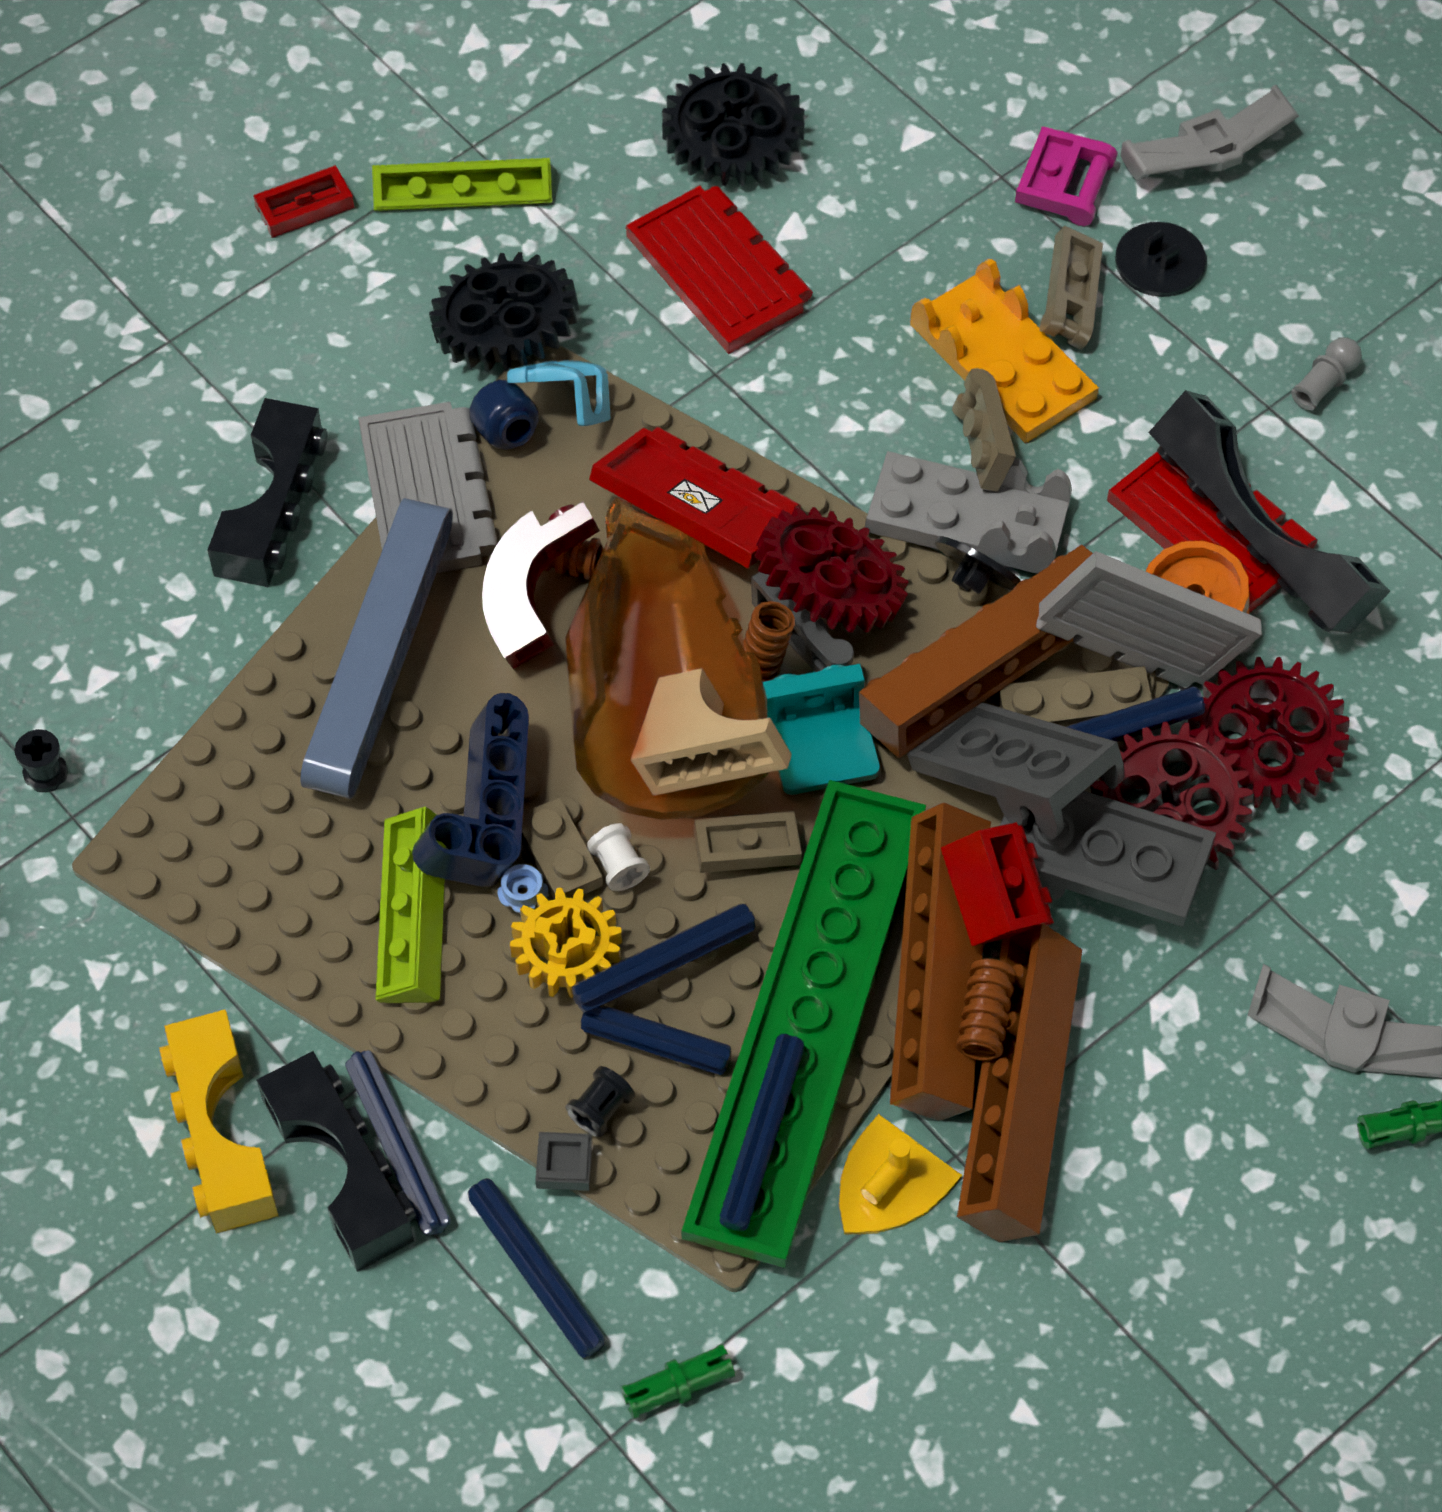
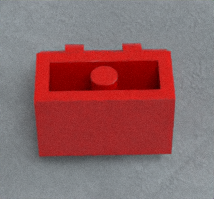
M1015 822L978 830L940 847L971 946L1009 938L1042 924L1047 926L1054 924L1048 905L1053 901L1048 887H1042L1034 862L1035 859H1038V854L1034 843H1028L1023 825H1018Z

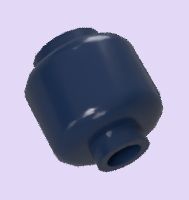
M497 380L485 385L474 396L470 405V420L490 445L497 449L509 450L525 444L533 436L539 422V412L534 402L520 386L515 383H507V380Z

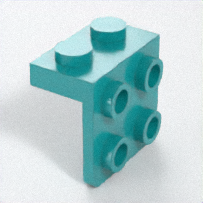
M860 664L849 666L831 665L818 672L802 675L783 674L773 680L763 682L764 719L770 718L792 754L788 769L778 770L781 786L785 793L795 795L826 789L829 780L852 784L872 780L879 775L880 764L872 735L860 724L859 692L864 689L865 683Z

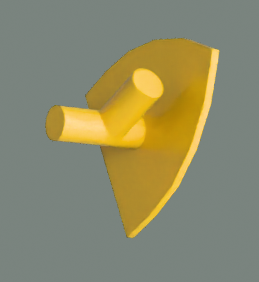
M878 1114L862 1132L850 1150L841 1175L839 1210L844 1235L876 1234L902 1227L927 1214L946 1197L962 1178V1175Z

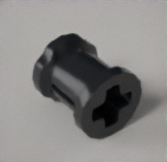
M36 729L28 731L19 738L14 751L18 763L23 767L22 773L25 783L37 792L46 793L56 790L60 784L65 782L68 775L66 761L60 757L61 749L56 736L47 730Z
M599 1066L594 1071V1081L578 1100H570L565 1106L569 1117L580 1128L595 1137H602L608 1130L606 1123L623 1103L629 1104L635 1097V1092L628 1082L605 1066Z

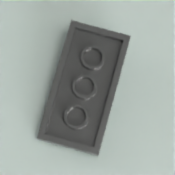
M980 703L907 753L912 770L995 796L1002 812L1010 823L1017 822L1018 825H1023V827L1027 825L1030 815L1029 808L1035 816L1038 827L1048 840L1055 839L1063 831L1062 808L1098 778L1101 777L1109 789H1114L1124 780L1125 775L1122 756L1116 741L986 703Z
M1083 791L1061 809L1064 823L1063 831L1055 839L1048 840L1038 827L1034 814L1028 808L1030 815L1027 825L1023 828L1028 843H1034L1038 859H1035L1034 862L1042 887H1048L1052 901L1061 898L1067 889L1184 927L1212 851L1216 832ZM1005 815L1000 826L1010 824Z

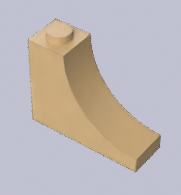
M703 668L658 679L631 761L654 796L788 769L792 754L770 718L736 720L722 716L724 703Z

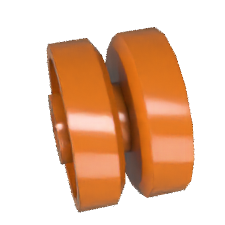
M1184 541L1162 550L1148 564L1145 572L1249 614L1248 576L1240 560L1222 546L1207 541Z

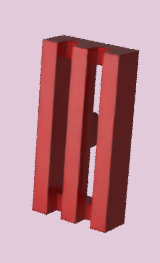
M336 165L253 195L255 207L258 213H261L262 220L268 226V232L272 238L355 208L353 195Z

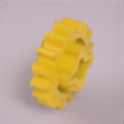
M561 887L556 888L554 900L548 901L541 893L536 895L537 908L535 910L525 905L520 908L521 920L523 922H512L511 931L514 940L510 941L511 957L517 958L515 964L518 975L529 973V984L532 989L539 987L543 982L547 983L548 994L554 997L559 987H567L570 998H573L572 987L575 983L610 967V963L620 962L621 950L618 945L622 944L621 927H615L616 913L614 910L602 912L603 903L601 897L597 896L589 903L585 902L583 889L578 888L573 898H566ZM584 921L593 926V928H588ZM537 956L545 957L548 964L544 963Z

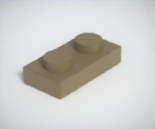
M560 797L523 812L522 840L538 871L543 875V880L548 886L553 899H555L556 888L562 887L565 897L573 898L578 888L583 889V893L586 894L603 887V876Z
M794 811L694 820L693 832L700 873L800 865L802 852Z

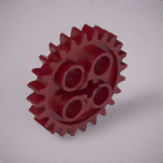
M795 507L792 514L782 510L778 518L771 517L756 544L759 548L755 558L761 561L758 571L770 575L765 583L767 586L780 587L781 592L777 598L779 600L792 599L796 602L793 607V611L796 613L804 609L810 611V619L814 623L820 617L825 618L830 629L834 630L838 622L842 623L849 633H853L857 624L866 633L870 632L873 625L882 629L887 621L892 622L908 595L905 589L909 581L901 577L905 568L893 563L897 554L881 549L885 542L883 539L871 540L867 537L870 531L869 528L865 527L860 530L853 528L852 518L848 517L844 523L838 521L834 511L830 510L827 517H822L816 507H812L808 515L799 507Z
M1259 656L1255 659L1254 669L1248 670L1239 660L1236 661L1234 676L1221 669L1218 672V685L1208 681L1203 683L1205 712L1200 716L1187 719L1189 729L1191 730L1190 737L1196 738L1206 728L1209 730L1210 746L1221 739L1226 740L1227 750L1223 757L1235 753L1240 755L1241 764L1235 771L1248 770L1250 782L1242 788L1253 790L1254 808H1259L1263 797H1270L1274 807L1280 808L1282 795L1287 794L1297 805L1300 804L1301 789L1304 788L1316 796L1319 793L1320 783L1318 779L1332 783L1334 778L1333 767L1342 768L1345 755L1342 751L1348 750L1350 735L1346 734V732H1348L1350 720L1349 717L1342 715L1344 700H1331L1333 698L1334 685L1331 683L1318 688L1319 672L1317 670L1310 673L1307 677L1301 676V662L1295 663L1288 671L1283 669L1281 657L1276 658L1272 668H1265L1264 662ZM1258 698H1268L1272 700L1273 703L1268 705H1260L1254 702V700ZM1297 725H1307L1311 727L1313 730L1309 732H1299L1295 730L1293 727ZM1233 731L1243 736L1237 739H1229L1222 734ZM1276 759L1283 764L1271 767L1263 764L1262 761Z
M1163 722L1161 735L1154 736L1151 730L1145 727L1142 729L1143 740L1138 743L1126 734L1124 736L1126 751L1124 753L1120 751L1125 771L1124 780L1114 789H1109L1104 781H1095L1090 785L1091 793L1216 832L1215 842L1207 864L1214 870H1218L1219 861L1217 853L1221 852L1233 857L1235 855V848L1230 838L1245 841L1246 829L1239 823L1252 822L1253 819L1252 810L1243 806L1254 802L1253 790L1242 788L1250 782L1248 770L1235 771L1241 764L1240 755L1235 753L1223 757L1227 750L1225 739H1221L1210 746L1208 729L1204 728L1196 738L1190 737L1189 723L1185 722L1179 734L1171 733L1168 722ZM1174 762H1184L1191 767L1190 771L1182 776H1172L1165 771ZM1203 777H1207L1209 779L1208 783H1200L1196 785L1197 781ZM1134 788H1140L1149 793L1148 797L1140 803H1130L1123 798L1129 790ZM1169 796L1172 801L1180 800V805L1173 807L1169 802L1163 804L1162 799ZM1210 800L1220 806L1214 814L1209 816H1202L1193 810L1202 801Z

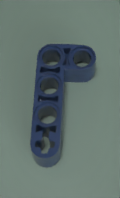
M510 693L494 695L472 723L469 737L464 816L452 813L437 815L418 838L412 850L413 860L424 873L480 887H490L501 880L504 873L519 857L522 839L529 714L524 702L517 696ZM489 808L494 809L498 814L493 813ZM437 841L442 842L448 849L441 847ZM486 852L491 853L495 857V859L488 856Z

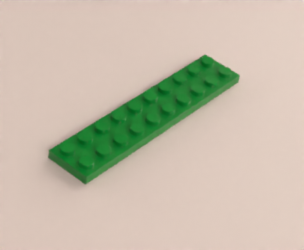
M829 780L681 1230V1239L779 1267H786L907 876L911 819L913 816L926 811L925 804ZM780 1034L796 1036L803 1040L804 1051L749 1226L745 1231L728 1229L720 1224V1212L776 1038Z

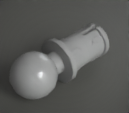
M1339 337L1332 341L1326 348L1325 355H1320L1313 361V369L1291 391L1294 401L1303 409L1314 410L1320 400L1333 387H1339L1344 383L1345 373H1349L1359 366L1362 358L1361 347L1356 341L1348 337Z

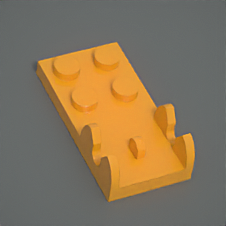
M987 259L978 265L974 276L932 301L928 298H922L916 302L911 310L910 325L964 381L969 371L974 368L986 370L994 377L1007 425L1026 444L1096 400L1099 387L1045 333L1041 332L1040 328L1028 317V303L1020 285L1004 293L1000 285L1001 275L997 263L993 259Z

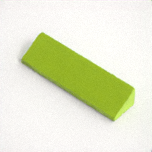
M550 158L372 165L374 211L552 203Z
M426 806L387 818L384 821L375 998L379 1003H429L440 999L445 879L434 877L421 871L414 862L412 854L414 844L429 823L437 816L436 813ZM437 841V843L441 847L446 849V846L442 842Z

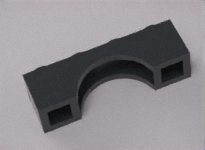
M264 398L251 432V440L256 463L266 468L274 477L267 491L253 503L238 509L221 512L207 549L214 577L269 587L274 571L282 569L286 557L285 541L288 532H294L298 526L300 499L303 493L308 494L311 490L314 479L313 463L316 455H323L327 444L328 433L326 428H322L319 408Z
M314 1051L256 1079L262 1101L285 1143L313 1142L321 1144L336 1152L346 1163L347 1176L338 1196L327 1209L332 1227L356 1271L358 1272L413 1243L414 1238L410 1222L417 1219L414 1209L403 1191L394 1194L386 1179L392 1176L390 1167L380 1149L376 1148L370 1151L362 1138L368 1134V1130L357 1108L352 1106L346 1109L341 1101L339 1094L345 1091L333 1066L329 1064L322 1067Z

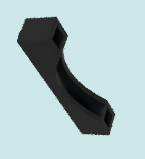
M1185 390L1148 432L1160 445L1157 448L1159 455L1172 466L1177 468L1180 466L1189 476L1186 480L1188 486L1201 498L1210 499L1219 509L1216 513L1219 520L1232 531L1241 532L1249 541L1246 546L1248 551L1258 561L1265 565L1270 564L1280 575L1277 578L1279 585L1295 598L1301 597L1311 608L1308 612L1309 617L1326 632L1352 633L1389 594L1390 590L1360 558L1313 549L1291 537L1271 520L1256 500L1245 477L1238 451L1236 426L1206 395Z

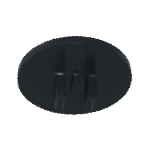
M1148 222L1135 226L1122 236L1116 248L1115 264L1121 278L1133 289L1151 296L1169 297L1184 293L1199 282L1205 270L1206 254L1199 239L1187 229L1168 222Z
M939 536L935 542L936 547L942 553L960 564L953 575L952 582L966 591L971 589L975 593L980 594L988 580L1012 591L1021 581L1010 570L968 545L944 536Z

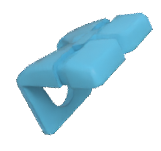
M556 360L513 368L507 372V383L574 380L578 425L590 426L610 421L611 419L608 374L600 365L584 361L564 360L557 362ZM596 375V408L594 413L590 405L585 376Z

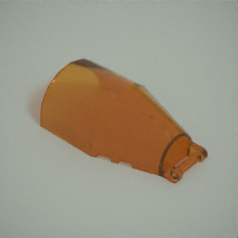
M616 498L610 504L606 514V545L565 637L576 770L595 796L624 813L659 820L700 817L738 802L763 781L769 772L653 796L632 763L631 757L658 679L703 668L724 703L722 716L736 720H759L767 718L760 664L754 653L745 652L738 638L743 629L737 618L729 619L721 603L725 599L726 594L705 553L704 544L671 525L633 510L631 503Z

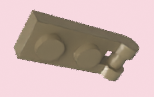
M1065 225L1055 235L1046 311L1040 322V331L1052 337L1059 334L1067 338L1069 345L1083 349L1088 344L1094 327L1103 243ZM1066 313L1074 316V320L1066 318Z
M974 368L969 371L964 382L966 390L957 396L952 406V411L958 418L963 420V434L968 438L971 450V465L976 469L980 488L998 492L1016 455L995 379L986 370Z

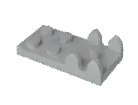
M887 451L866 518L865 527L870 529L869 533L938 549L935 542L939 536L948 537L976 549L1001 565L1038 574L1055 559L1071 498L1072 485L1068 475L1064 471L1057 469L1046 476L1043 486H1031L1026 480L1028 471L1021 460L1015 459L999 491L980 488L976 472Z

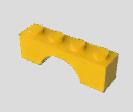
M226 1009L164 1025L169 1045L159 1047L166 1076L176 1075L179 1091L170 1093L177 1123L186 1121L188 1123L191 1137L181 1139L188 1169L198 1168L202 1184L193 1186L192 1189L200 1218L210 1215L215 1232L220 1233L278 1217L261 1148L242 1146L224 1138L213 1126L214 1113L219 1100L233 1084L244 1077Z

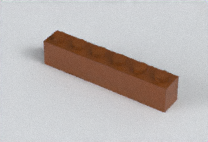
M1081 544L1068 554L1058 556L1047 568L1032 578L1020 581L1012 591L994 603L984 605L976 615L958 627L948 629L938 640L920 652L910 654L899 666L881 678L877 677L871 680L859 692L860 724L894 755L900 758L1071 643L1073 638L1067 641L1037 629L1036 622L1039 616V603L1093 553Z
M945 802L919 813L911 819L890 1093L891 1105L937 1121L973 1109L976 1060L959 1052L956 1048L957 1038L961 1036L958 1031L960 1022L963 1021L961 1018L962 1009L966 1006L964 998L965 993L968 992L966 988L967 981L971 977L969 974L970 965L974 961L982 959L985 944L971 946L940 847L978 830L991 828V821Z
M1046 924L1002 939L999 960L1014 968L1016 978L1015 982L1012 983L1014 987L1013 995L1009 998L1011 1007L1010 1011L1007 1012L1009 1016L1008 1024L1004 1027L1006 1036L1002 1042L1004 1046L1002 1056L997 1059L982 1061L957 1218L998 1242L1039 1235L1082 957L1081 948Z

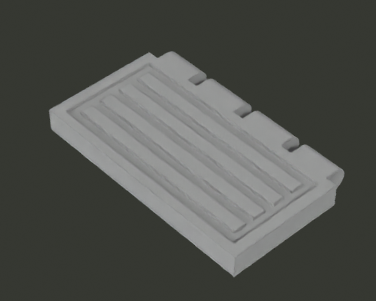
M444 402L358 417L382 549L398 507L403 498L451 508L453 511L451 533L437 573L482 565L481 557L492 555L498 542L494 522L490 518L492 512L486 482L482 480L484 472L478 444L475 442V428L470 420V409L467 407L452 409L451 402Z
M1097 551L1088 557L1039 603V616L1036 622V627L1039 630L1067 641L1073 638L1075 644L1107 657H1111L1114 654L1115 660L1129 666H1145L1147 673H1152L1155 670L1157 677L1184 688L1189 687L1194 682L1203 685L1205 681L1213 677L1262 635L1261 619Z

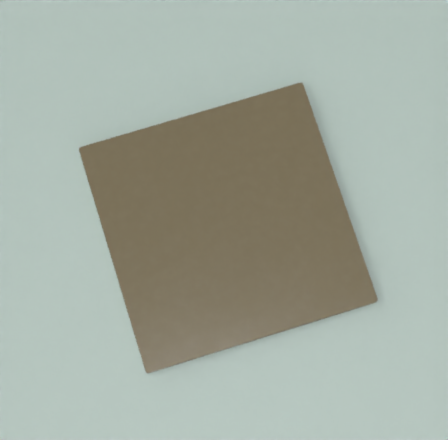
M548 346L544 347L545 358L543 359L538 358L534 354L528 356V365L556 360L557 362L574 360L592 363L562 346L558 349ZM514 360L511 363L510 369L522 367L523 365L518 360ZM504 370L495 381L507 380V372L509 370ZM608 371L606 372L608 374L611 419L610 421L590 426H579L577 423L574 380L515 383L530 397L538 409L539 422L533 436L519 447L504 450L490 445L475 428V442L478 444L484 472L482 480L486 482L492 512L490 518L494 522L497 542L500 541L513 524L530 511L533 512L540 526H543L549 522V517L561 507L570 504L575 507L584 502L600 530L589 537L587 541H590L593 537L600 538L603 545V554H616L620 556L623 566L607 681L603 684H589L583 681L581 673L593 580L585 579L582 573L578 577L570 576L567 570L564 574L556 573L555 568H551L550 571H542L535 588V608L555 645L512 669L495 643L485 619L482 597L483 581L491 555L481 557L482 565L436 573L361 781L353 798L349 799L303 788L300 777L305 754L382 552L377 519L375 517L72 863L74 874L84 882L353 1053L371 1051L374 1053L383 1072L534 1168H536L539 1132L590 1134L580 1128L569 1117L565 1106L570 1100H578L594 1081L593 1073L599 1066H605L613 1070L628 1082L635 1092V1097L629 1104L623 1103L606 1123L608 1130L602 1137L592 1135L593 1146L589 1191H571L726 1290L737 1292L743 1288L761 1261L681 1239V1230L826 789L789 795L782 789L778 771L653 796L632 763L631 757L660 677L703 668L724 703L722 716L736 720L764 719L763 685H754L747 682L740 676L737 670V660L740 656V650L743 646L752 612L755 609V606L752 604L751 577L759 573L758 567L761 561L758 560L750 568H746L593 483L589 478L594 463L643 427L650 431L660 427L687 442L686 451L695 446L726 464L725 472L732 467L764 484V493L773 489L801 505L800 509L807 515L812 507H816L822 517H827L831 510L834 511L837 520L842 523L848 517L852 518L853 528L860 530L865 528L868 513ZM596 375L585 376L590 405L594 413L596 408ZM869 533L867 537L871 540L883 539L885 541L881 548L883 551L895 552L897 554L893 562L894 564L904 566L905 571L901 577L909 581L905 589L908 593L906 599L892 622L887 621L882 629L873 625L868 633L861 629L858 624L853 633H849L840 622L837 623L833 630L830 629L825 618L822 619L828 628L829 635L833 639L846 640L853 647L852 665H861L865 687L874 678H881L899 666L910 654L920 652L938 640L948 629L956 628L976 615L984 605L994 603L1010 591L988 580L980 594L975 593L971 589L966 591L952 582L953 575L960 565L952 559L927 546ZM1072 641L1010 684L1134 667L1115 660L1114 654L1111 657H1107L1079 646ZM789 644L778 676L783 674L802 675L814 672ZM1155 670L1152 673H1147L1152 699L1164 696L1169 682L1157 677ZM998 692L982 702L1001 708ZM510 693L523 701L528 709L529 725L523 812L560 797L586 847L590 838L601 829L612 824L622 823L631 832L630 842L638 857L644 858L650 866V871L646 878L637 885L623 891H612L606 883L607 872L600 859L591 854L603 876V887L584 894V901L589 903L592 899L599 896L602 898L603 903L602 912L614 910L616 913L615 927H621L622 944L618 945L621 950L620 962L738 904H746L749 910L753 912L756 928L752 932L604 1004L617 1010L729 1045L732 1050V1056L724 1074L718 1075L584 1032L581 1029L583 1012L574 999L570 998L567 987H559L554 997L549 996L547 983L543 982L539 987L532 989L529 984V973L518 975L515 964L517 958L511 957L510 941L514 940L512 938L511 925L512 922L523 921L521 920V913L514 912L512 907H505L499 901L497 891L502 886L501 880L493 886L480 887L445 879L440 999L438 1001L429 1003H379L375 1000L384 821L387 818L424 806L437 815L452 813L464 816L470 729L474 720L494 695ZM873 735L872 739L880 764L879 775L872 780L848 784L925 804L926 810L945 802L991 821V828L1000 826L1004 817V813L995 796L912 770L907 753L898 758ZM1124 740L1117 741L1119 750L1124 752L1126 749ZM1100 777L1096 781H1103V779ZM1090 786L1086 788L1084 791L1091 793ZM489 808L493 813L498 814L494 809ZM794 811L802 852L800 865L700 873L693 832L695 819ZM521 839L520 854L512 866L526 864L537 869ZM486 852L488 856L495 859V857L491 853ZM907 876L808 1195L892 1078ZM526 888L518 890L520 894H525L528 891ZM548 890V901L554 900L550 891ZM584 921L588 928H593V926ZM537 956L544 963L548 964L545 957Z

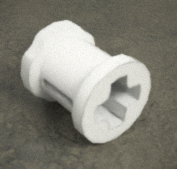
M622 823L604 827L594 834L587 844L590 853L600 859L607 872L606 883L612 891H623L637 885L646 878L650 871L647 861L644 858L638 857L630 842L631 832L629 828Z

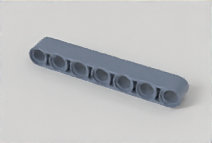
M403 498L305 754L300 777L303 788L349 799L355 795L448 543L453 522V511L451 508Z

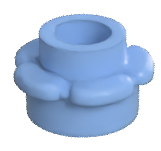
M519 864L509 868L502 876V886L497 891L502 905L512 907L516 913H521L520 908L523 905L535 909L537 905L536 895L541 893L546 898L548 896V886L543 883V875L536 868L526 864ZM520 888H526L528 890L525 894H520L518 892Z

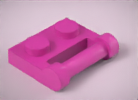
M1042 126L1016 190L1015 203L1067 216L1072 223L1078 226L1090 225L1096 213L1094 203L1107 170L1114 166L1118 156L1117 150L1105 142ZM1079 159L1087 160L1091 165L1079 195L1067 194V189Z

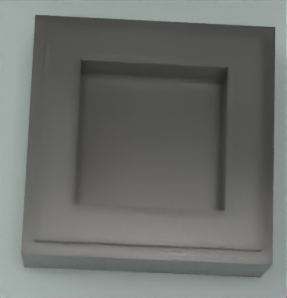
M539 1132L535 1177L536 1189L589 1191L593 1146L592 1134Z

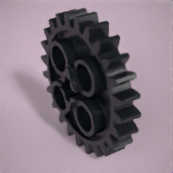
M722 63L721 73L715 74L707 66L704 67V78L701 79L691 73L688 75L689 86L677 83L676 95L667 96V108L662 109V139L666 140V151L668 154L675 153V164L677 166L688 163V174L690 176L700 170L704 171V182L706 183L715 175L721 176L722 186L727 185L730 177H736L740 186H745L746 176L752 175L760 183L763 180L764 170L776 176L779 171V163L790 165L791 153L800 152V140H804L805 127L804 108H800L799 95H791V85L789 83L778 86V74L774 73L766 79L763 78L762 67L758 66L750 74L746 73L744 63H740L736 72H730L727 64Z
M518 252L514 259L507 261L504 253L499 254L495 263H490L486 257L481 258V267L477 269L466 264L464 266L466 275L462 277L451 274L452 286H439L438 289L441 297L434 298L431 301L434 310L429 312L436 343H440L443 354L451 353L453 362L458 363L466 358L469 369L474 368L480 361L484 362L486 371H490L495 363L502 362L504 370L507 371L514 360H518L523 366H527L528 356L532 354L541 359L545 358L544 347L548 346L558 349L560 347L558 336L570 337L569 325L577 324L578 322L576 311L579 310V304L573 280L568 279L565 268L556 269L554 260H550L542 265L540 255L538 254L534 255L528 262L524 261L523 253Z

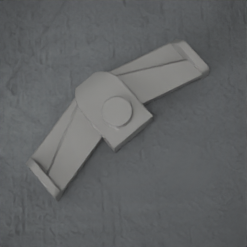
M1273 85L1269 93L1228 120L1217 109L1180 123L1178 137L1132 143L1131 140H1126L1122 143L1121 158L1136 180L1145 179L1152 174L1202 167L1209 172L1222 171L1242 163L1244 153L1285 125L1293 122L1299 115L1278 86Z
M1263 964L1248 1012V1016L1325 1059L1328 1065L1349 1072L1369 1071L1442 1078V1026L1384 1021L1390 1000L1340 984L1334 1003L1331 1005L1271 971V967Z

